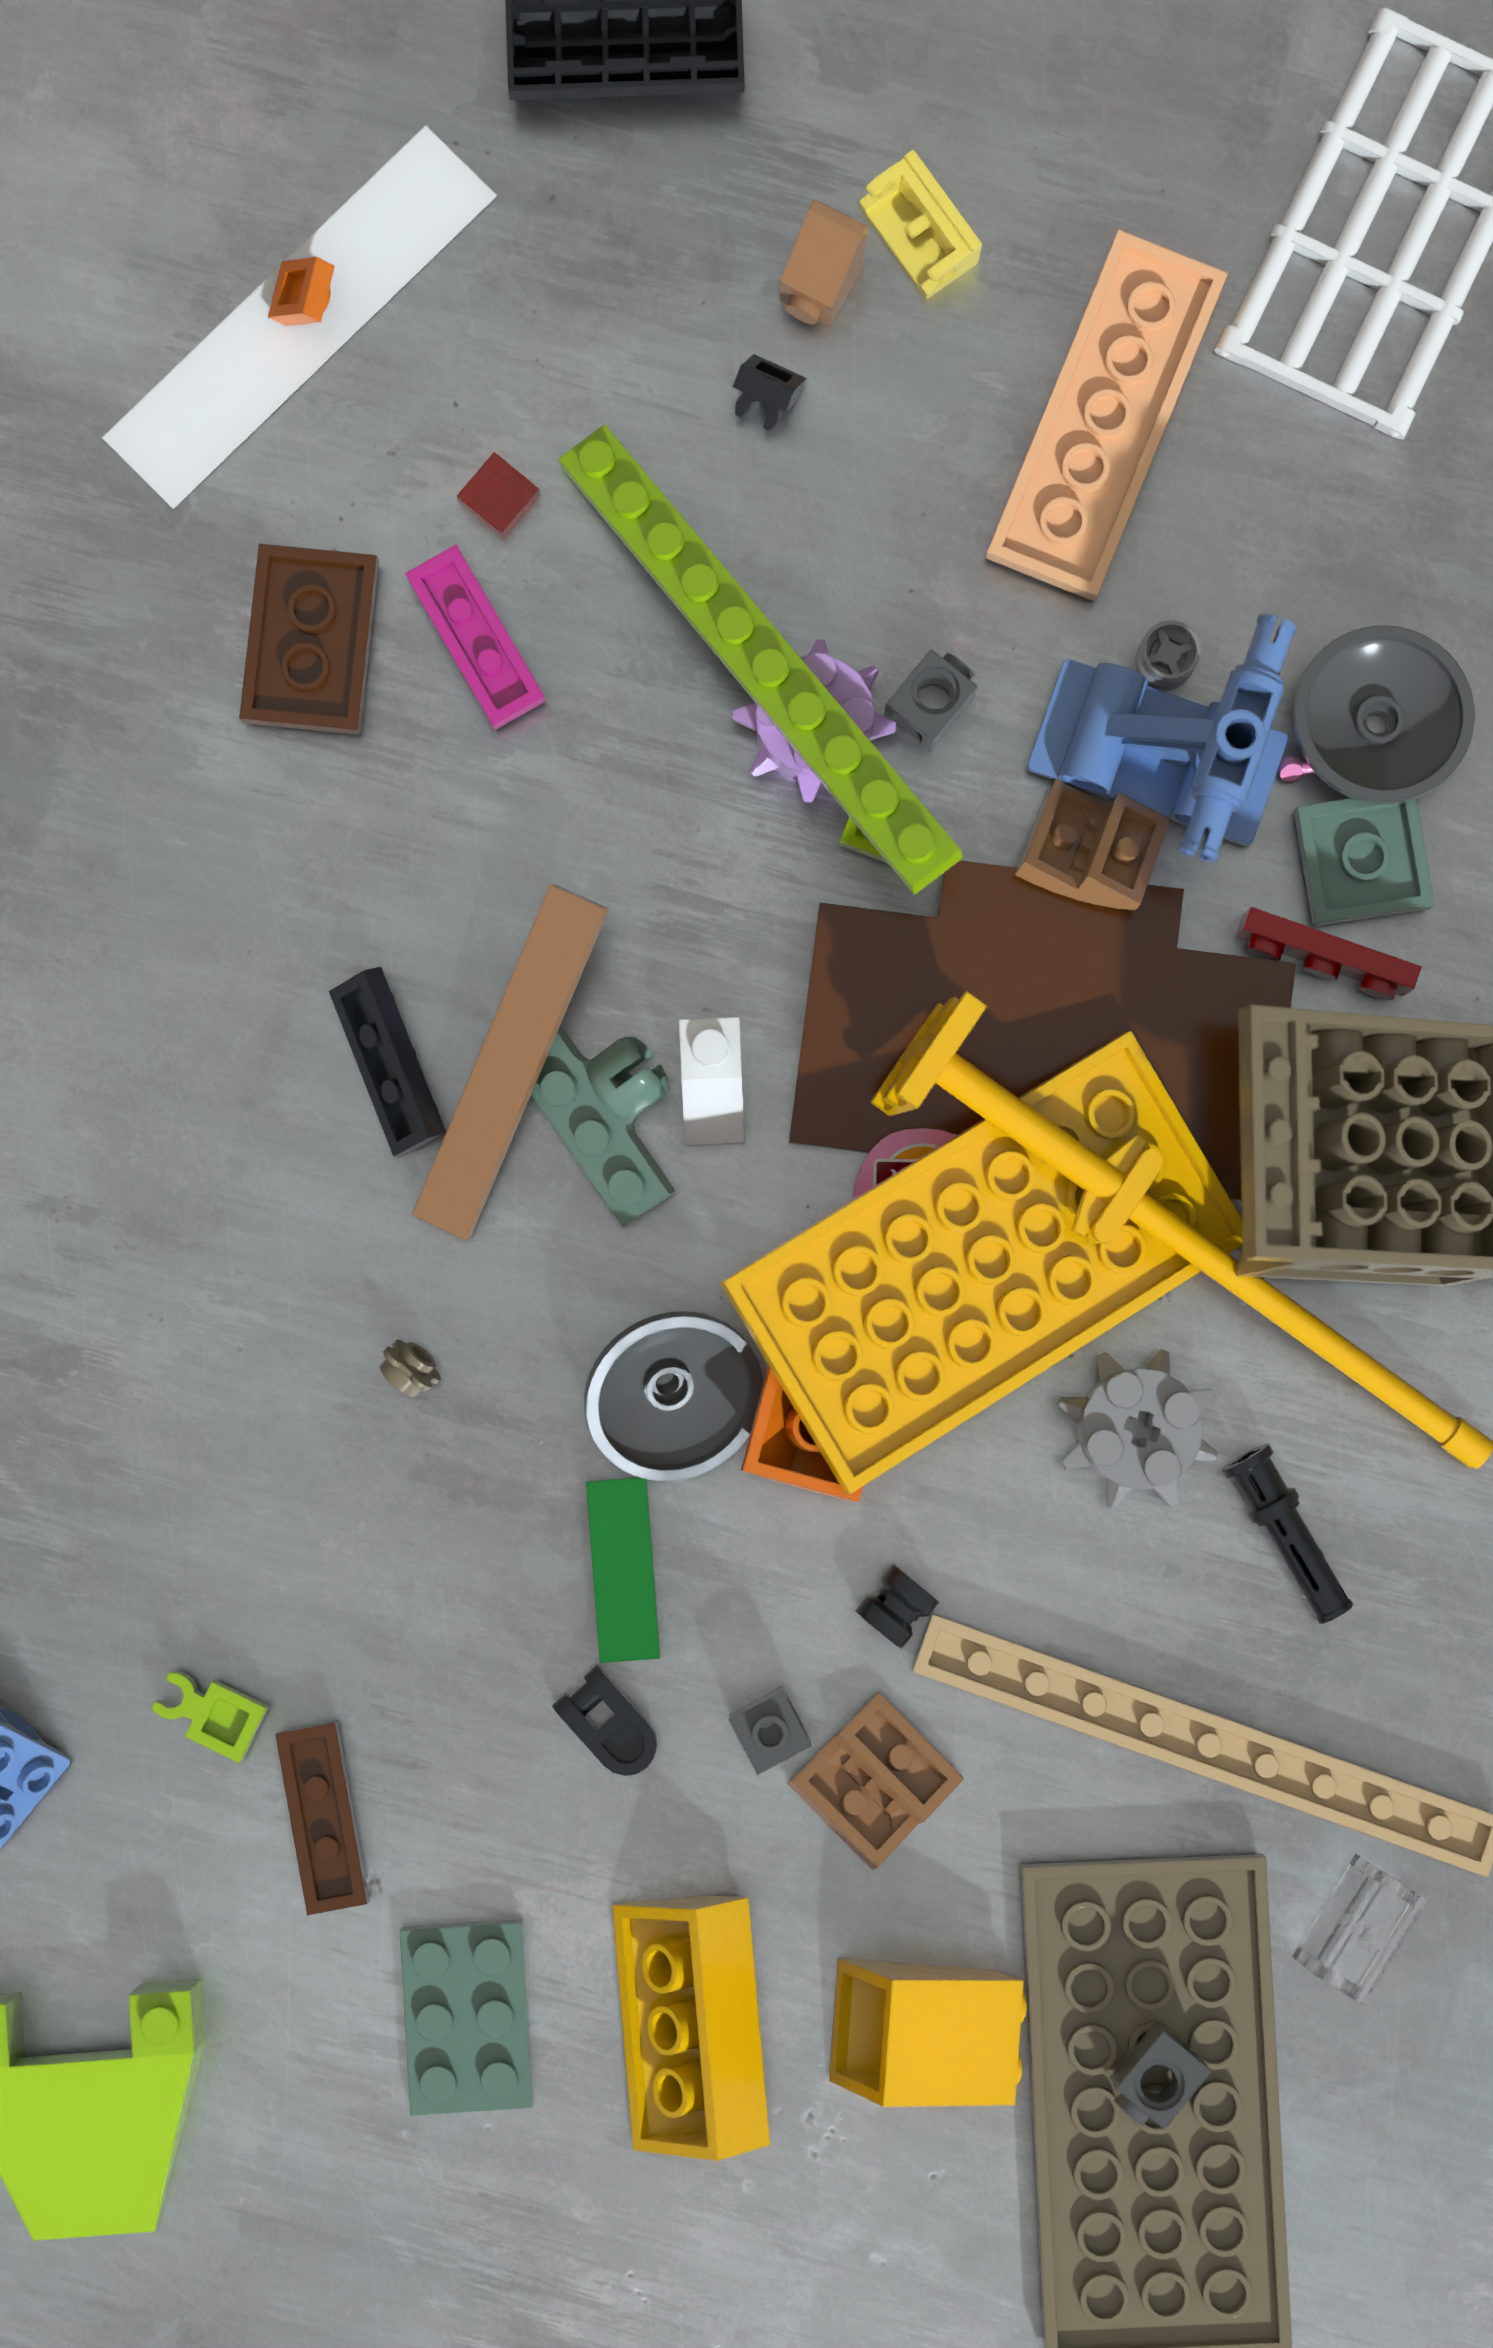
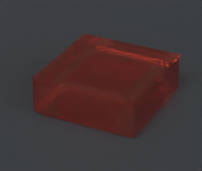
M493 452L456 497L461 505L500 537L504 538L539 497L540 490L503 458Z

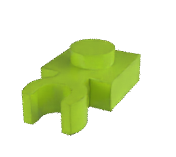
M180 1671L168 1673L165 1680L181 1688L183 1699L178 1706H171L165 1701L157 1700L154 1702L152 1710L165 1719H178L184 1716L192 1720L185 1735L186 1738L237 1763L242 1762L269 1706L217 1680L211 1681L206 1694L198 1691L196 1682L188 1674Z

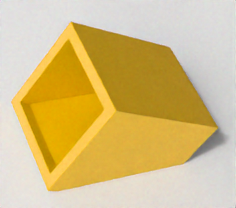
M838 1958L829 2081L882 2107L1015 2105L1016 2086L1022 2076V2061L1019 2055L1020 2028L1025 2018L1027 2007L1023 1992L1024 1980L993 1969Z

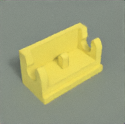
M914 149L866 185L865 189L868 191V194L859 201V208L926 300L979 263L982 248L981 241Z

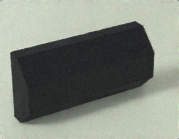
M505 0L508 93L510 100L745 92L742 0Z

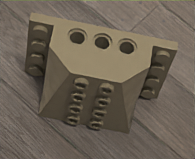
M1249 1005L1238 1009L1243 1242L1236 1276L1444 1287L1493 1278V1025Z

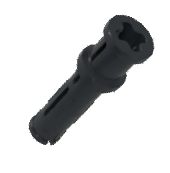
M1269 1443L1261 1445L1227 1464L1222 1471L1226 1478H1234L1251 1508L1248 1516L1252 1523H1256L1258 1527H1266L1288 1565L1290 1572L1295 1577L1317 1615L1318 1622L1320 1624L1327 1623L1346 1613L1354 1604L1351 1599H1348L1326 1561L1323 1552L1318 1547L1296 1507L1300 1504L1298 1500L1299 1494L1295 1488H1287L1270 1458L1273 1454Z

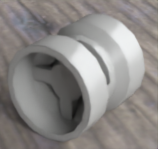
M1176 620L1161 621L1150 628L1144 636L1135 658L1136 672L1148 679L1147 686L1161 691H1170L1182 686L1187 681L1198 664L1201 654L1200 640L1195 631L1187 624Z

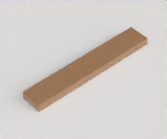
M550 884L412 1213L413 1216L464 1240L471 1238L609 908L556 884Z

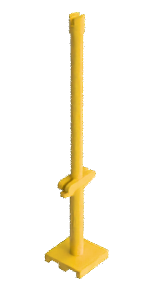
M968 992L963 993L960 999L956 997L948 999L945 1005L941 1003L936 1004L870 1103L888 1116L919 1108L936 1083L1083 1189L1071 1229L1078 1236L1085 1237L1092 1244L1110 1243L1117 1237L1127 1220L1130 1219L1438 1441V1445L1466 1466L1471 1469L1472 1467L1478 1469L1486 1462L1493 1451V1440L1461 1417L1451 1415L1262 1277L1236 1276L1237 1259L1145 1194L1164 1165V1157L1159 1150H1142L1147 1141L1139 1135H1134L1104 1160L958 1055L956 1051L987 1007L985 1004Z

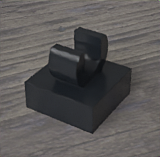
M753 354L740 366L732 386L744 392L736 401L735 415L742 418L748 412L751 401L759 400L768 409V416L764 421L763 428L771 430L782 418L783 411L786 412L799 399L807 378Z

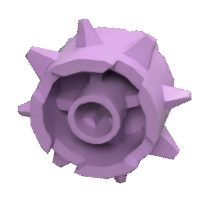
M816 640L810 654L800 658L869 740L895 733L896 722L874 712L872 694L869 689L879 673L877 668L873 665L856 672L842 660L834 659L829 655L825 640ZM756 703L734 709L732 720L756 731L757 746L760 752L749 770L751 774L756 777L775 770L786 780L792 782L797 780L803 802L812 803L821 785L820 780Z

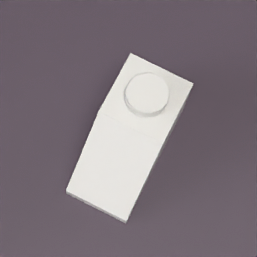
M739 1017L679 1020L685 1146L745 1143Z

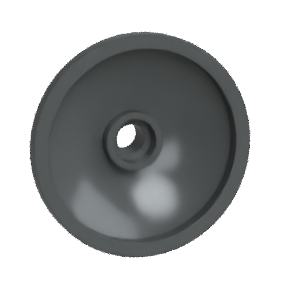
M1376 625L1356 629L1341 635L1325 646L1305 670L1296 691L1293 708V723L1297 742L1312 770L1327 785L1341 794L1355 800L1374 804H1395L1410 801L1429 793L1442 784L1455 771L1464 758L1472 739L1475 722V707L1469 682L1452 655L1433 639L1419 632L1389 625ZM1379 716L1386 724L1385 732H1372L1367 726V717Z
M686 1311L668 1312L648 1317L618 1334L604 1348L595 1361L584 1393V1411L587 1426L593 1440L604 1456L615 1466L631 1475L653 1481H678L701 1475L728 1460L750 1436L764 1383L761 1367L744 1337L733 1327L715 1317ZM667 1373L674 1374L668 1383L663 1385L656 1384L657 1379Z

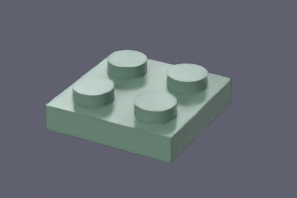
M1350 798L1297 806L1295 808L1294 817L1313 927L1427 910L1435 906L1417 798L1395 804H1374Z

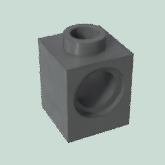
M930 649L886 703L884 717L896 722V726L930 753L974 699L978 687L971 681L974 674L965 663L954 655L946 653L942 658L934 650ZM928 684L940 685L949 693L950 702L943 708L930 709L921 703L918 698V691Z
M783 1686L729 1714V1722L757 1775L812 1746L811 1739Z
M1156 2020L1110 2076L1115 2088L1120 2092L1114 2101L1139 2124L1144 2125L1151 2118L1162 2129H1165L1212 2071L1201 2057ZM1155 2065H1163L1170 2068L1172 2078L1166 2089L1158 2093H1149L1141 2089V2078L1148 2068Z

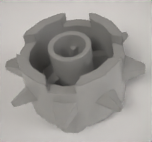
M1160 1349L1145 1369L1125 1370L1107 1352L1098 1355L1100 1382L1091 1387L1085 1397H1061L1058 1406L1076 1420L1075 1435L1079 1442L1062 1460L1065 1469L1090 1467L1095 1474L1107 1480V1506L1114 1509L1119 1506L1132 1488L1141 1490L1153 1489L1170 1506L1179 1503L1178 1478L1189 1470L1193 1461H1216L1218 1451L1202 1439L1203 1422L1201 1412L1215 1398L1212 1389L1188 1391L1183 1383L1170 1376L1169 1352ZM1139 1412H1142L1147 1416L1146 1425L1152 1428V1434L1150 1439L1141 1438L1140 1446L1137 1447L1131 1443L1133 1433L1124 1428L1128 1418L1138 1419Z

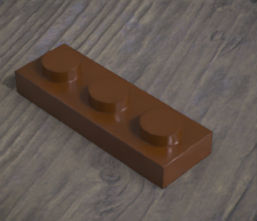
M338 1721L276 1733V1742L307 1915L368 1904L370 1899Z

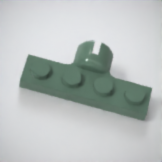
M560 1025L531 1095L621 1226L625 1227L676 1192L635 1133L633 1126L636 1115L665 1095L669 1085L668 1078L661 1063L652 1070L647 1067L634 1076L631 1075L630 1072L654 1055L636 1037L620 1038L593 1059L588 1060L580 1053L562 1025Z

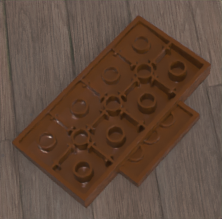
M960 860L943 873L938 917L819 903L789 1136L790 1144L869 1154L871 1149L890 1133L905 1129L928 1128L944 1130L959 1135L985 1119L936 1083L919 1108L888 1116L870 1103L936 1004L941 1003L945 1005L948 999L952 997L960 999L963 993L968 992L987 1007L956 1053L1018 1098L1122 1033L1132 1031L1230 1200L1242 1202L1238 1009L1249 1005L1291 1008L1296 963L1177 948L1184 889L1148 884L1142 902L1136 910L1117 909L1075 900L1034 885L1015 876L1016 867Z

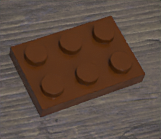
M259 544L239 716L242 723L360 735L379 568L377 555Z

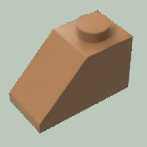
M815 199L813 200L780 279L779 301L785 303L784 307L789 314L807 324L814 325L818 320L829 327L833 325L864 267L867 236L866 225Z

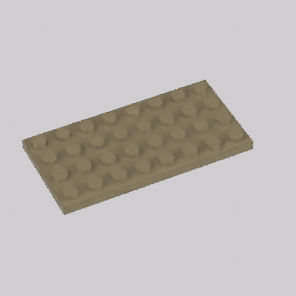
M1263 1854L1021 1864L1044 2348H1292L1266 1856ZM1156 2020L1201 2057L1212 2071L1165 2129H1162L1151 2118L1144 2125H1141L1130 2117L1114 2101L1120 2092L1115 2088L1110 2079L1112 2073ZM1155 2065L1148 2068L1142 2075L1141 2089L1149 2093L1163 2091L1170 2084L1172 2078L1171 2069L1163 2065Z

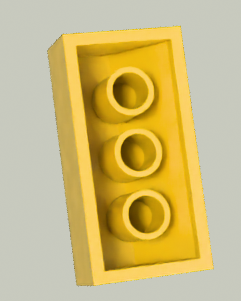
M703 1895L625 1902L612 1905L633 2150L720 2161L769 2146L768 2112L749 1898Z

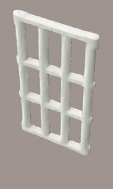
M1379 8L1367 31L1370 39L1330 121H1324L1319 131V135L1322 138L1281 223L1273 226L1269 234L1272 242L1232 325L1225 326L1214 351L1238 365H1244L1374 426V429L1391 437L1404 439L1415 417V412L1412 409L1452 326L1460 323L1464 314L1461 307L1493 242V188L1490 194H1487L1457 180L1493 106V59L1412 22L1397 12L1387 8ZM1397 37L1428 53L1382 145L1352 131V128ZM1451 62L1481 77L1437 169H1434L1404 154L1448 63ZM1343 148L1373 162L1374 165L1334 248L1302 234V231ZM1395 173L1427 187V190L1387 273L1355 259V256ZM1448 198L1480 212V215L1440 298L1408 282ZM1294 251L1325 267L1278 361L1248 347V343ZM1348 276L1378 292L1335 382L1331 386L1301 372V369L1345 277ZM1401 301L1431 315L1394 395L1386 411L1354 397V394L1398 302Z

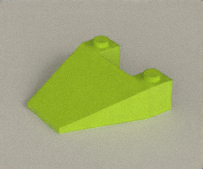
M202 1979L141 1983L130 1993L129 2010L132 2049L25 2057L21 1992L0 1994V2177L33 2241L155 2232L157 2229L206 2041Z

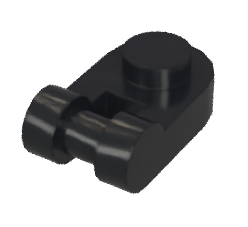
M596 1665L584 1676L586 1683L571 1697L565 1693L552 1707L607 1769L623 1776L638 1774L646 1769L654 1759L657 1748L656 1732L650 1722L625 1696L611 1677L599 1665ZM603 1700L613 1711L614 1715L597 1728L588 1718L587 1714Z

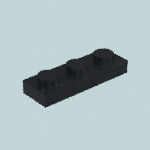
M376 967L363 970L330 990L329 994L393 1157L412 1152L445 1134L446 1130L438 1113V1108L433 1100L382 968Z

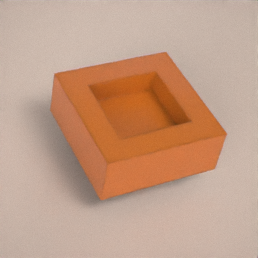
M318 257L281 261L268 318L284 326L321 322L323 312L330 301V284L335 266Z

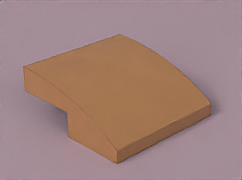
M1055 779L1046 791L1015 876L1075 900L1117 909L1136 910L1142 902L1170 819L1119 792L1107 805L1061 780Z
M878 1692L805 1763L787 1784L873 1870L885 1861L918 1824L928 1819L964 1778Z

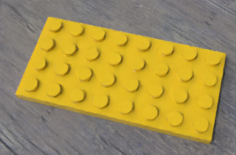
M1132 1031L1122 1033L1019 1097L1020 1100L1104 1160L1134 1135L1142 1137L1147 1141L1142 1150L1157 1149L1164 1157L1162 1169L1145 1194L1227 1253H1231L1242 1246L1243 1232L1240 1215ZM983 1119L719 1283L845 1493L851 1494L1198 1274L1201 1270L1130 1219L1127 1220L1117 1237L1110 1243L1092 1244L1085 1237L1078 1236L1071 1229L1083 1189L992 1123Z

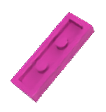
M457 544L405 573L407 580L494 730L546 702L542 691Z

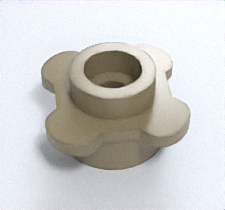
M396 1340L392 1347L387 1346L383 1351L386 1359L380 1365V1370L386 1380L401 1393L409 1397H417L422 1390L428 1391L432 1387L431 1383L437 1384L440 1381L441 1377L434 1368L436 1366L434 1359L416 1343L408 1342L406 1344L401 1340Z

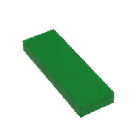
M636 1477L587 1481L586 1491L600 1663L660 1659L647 1479Z

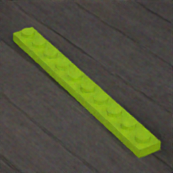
M603 424L558 458L562 469L914 895L963 858L958 845L606 424Z

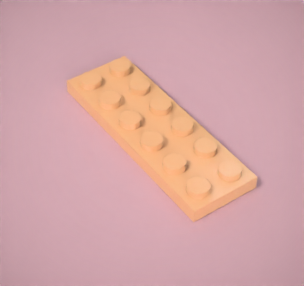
M1118 230L986 554V559L1091 601H1096L1228 275L1227 272Z

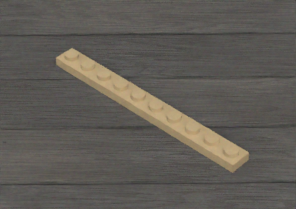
M931 1613L912 1667V1672L1476 1874L1489 1877L1493 1865V1813Z

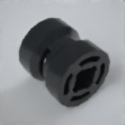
M892 1564L882 1577L880 1594L877 1597L867 1596L855 1612L893 1644L902 1649L913 1636L911 1623L913 1621L916 1622L919 1617L929 1616L939 1601Z

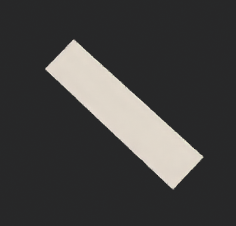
M425 125L285 260L318 257L335 266L330 284L331 297L326 310L323 312L321 322L284 326L268 318L280 269L279 266L116 423L102 439L174 509L492 202L497 195Z

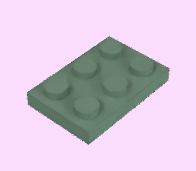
M523 1919L402 1927L400 1929L410 2116L532 2108L534 2102Z

